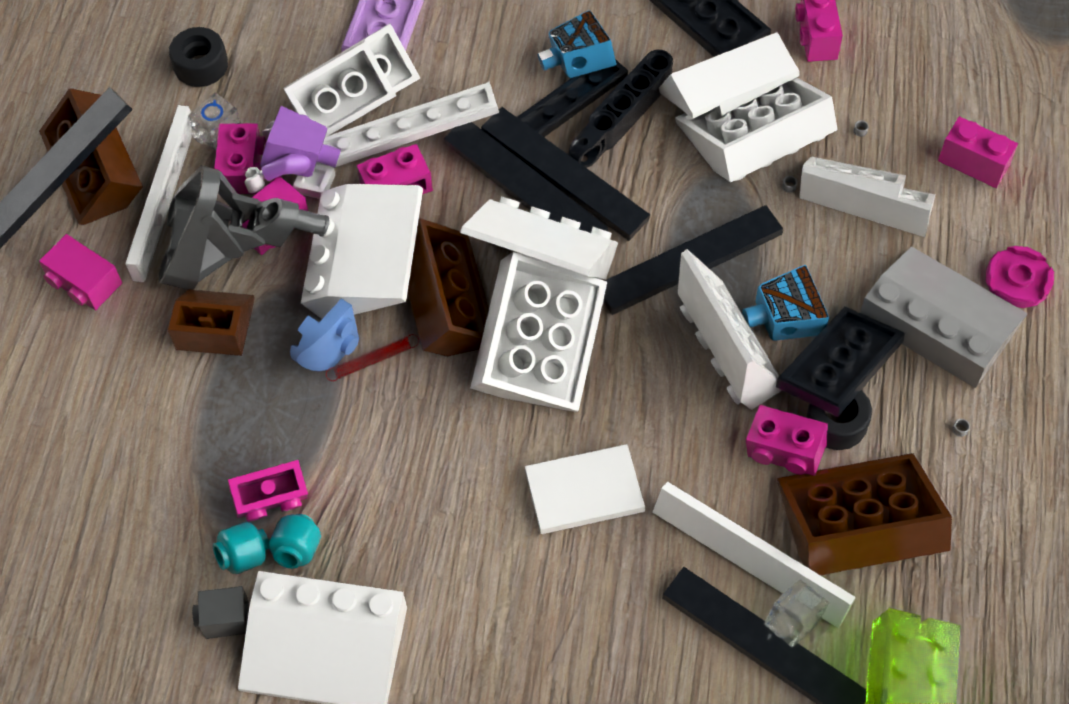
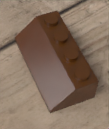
M72 88L68 89L39 130L47 151L101 96L100 94ZM117 128L62 183L73 213L80 225H86L126 209L143 188Z
M419 218L408 294L422 350L447 357L479 350L489 307L469 236L460 233L461 231Z

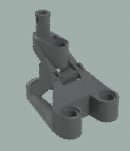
M201 165L177 189L171 201L167 216V226L172 227L171 240L161 263L159 283L186 290H194L198 282L231 259L243 256L245 251L265 244L280 248L294 228L324 237L329 226V216L301 210L298 203L280 198H272L261 202L258 199L237 194L220 170ZM219 194L228 205L217 201V195ZM249 220L247 229L242 228V224Z

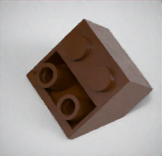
M188 289L175 300L168 326V332L175 349L242 356L255 300L254 295Z

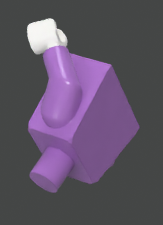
M280 106L275 121H271L267 125V129L262 131L263 136L266 137V145L260 163L262 170H259L257 167H250L246 171L245 176L247 179L244 183L248 192L257 193L265 187L264 179L270 181L286 174L311 177L317 162L335 168L341 150L323 144L327 133L326 126L311 120L307 115H301Z

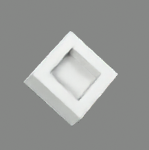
M316 163L313 175L311 177L297 175L293 188L304 196L320 199L321 191L330 189L335 178V170L333 167Z

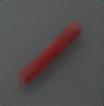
M408 337L396 340L395 343L382 346L378 351L376 349L373 352L371 351L370 354L369 352L367 355L363 354L361 359L357 357L354 358L353 362L349 360L345 365L343 363L342 367L341 365H338L337 368L335 366L338 373L337 377L339 379L371 364L373 365L390 358L389 356H393L394 350L398 354L414 347L410 346L409 341H407Z

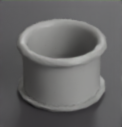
M864 120L857 121L853 130L854 134L860 137L865 136L869 125ZM857 127H864L865 130H859Z
M786 176L783 179V190L789 193L794 192L797 187V179L793 176ZM791 182L794 186H787L785 183Z
M957 419L952 427L953 433L960 437L967 435L970 424L965 419ZM962 424L966 427V430L960 431L956 425Z

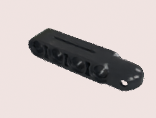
M659 49L649 52L590 115L587 126L571 142L568 155L587 168L592 166L606 150L614 147L662 95L660 94L659 87L672 74L673 58L671 54ZM583 156L588 158L585 162L581 161Z

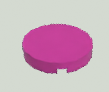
M1012 246L993 255L986 269L985 281L989 291L1018 308L1037 306L1047 298L1054 285V271L1052 266L1049 267L1045 262L1046 258L1041 253L1029 247Z

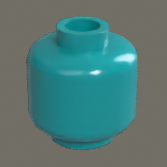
M286 515L277 522L268 547L274 560L279 565L290 569L298 568L312 561L320 543L321 532L319 527L307 515Z
M242 522L218 533L217 542L212 545L213 553L222 570L227 569L232 574H240L263 564L266 559V550L269 549V539L262 528L258 530L252 523Z

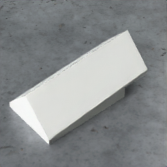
M389 23L283 89L295 112L307 115L311 120L326 126V136H329L394 98L396 92L417 81L420 77L392 25Z
M776 32L670 74L659 87L660 94L693 119L712 109L720 115H724L798 77L799 70L779 34Z
M810 157L802 168L800 199L922 237L926 235L935 194L903 188L906 175L816 157Z

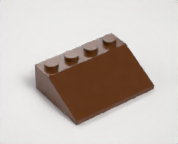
M914 453L818 470L815 476L804 473L802 475L796 474L777 478V484L798 555L804 566L819 575L933 555L951 550L952 516Z

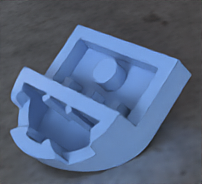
M341 298L320 322L308 315L298 328V331L303 336L299 345L291 346L290 356L293 361L306 369L325 371L334 367L345 355L351 354L359 341L352 305Z

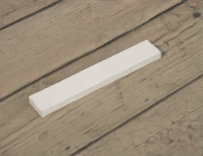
M490 82L326 136L323 144L341 150L336 167L497 114L499 110Z
M178 105L125 263L132 280L136 282H144L147 278L196 127L189 106Z
M667 482L662 487L652 513L784 595L790 591L789 598L839 628L853 604L855 596L671 483Z

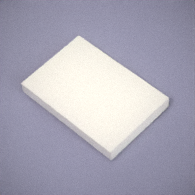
M627 444L525 466V473L541 534L645 512L644 501Z

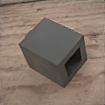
M242 586L198 591V605H193L192 608L193 622L195 627L201 629L206 639L246 634L249 602Z

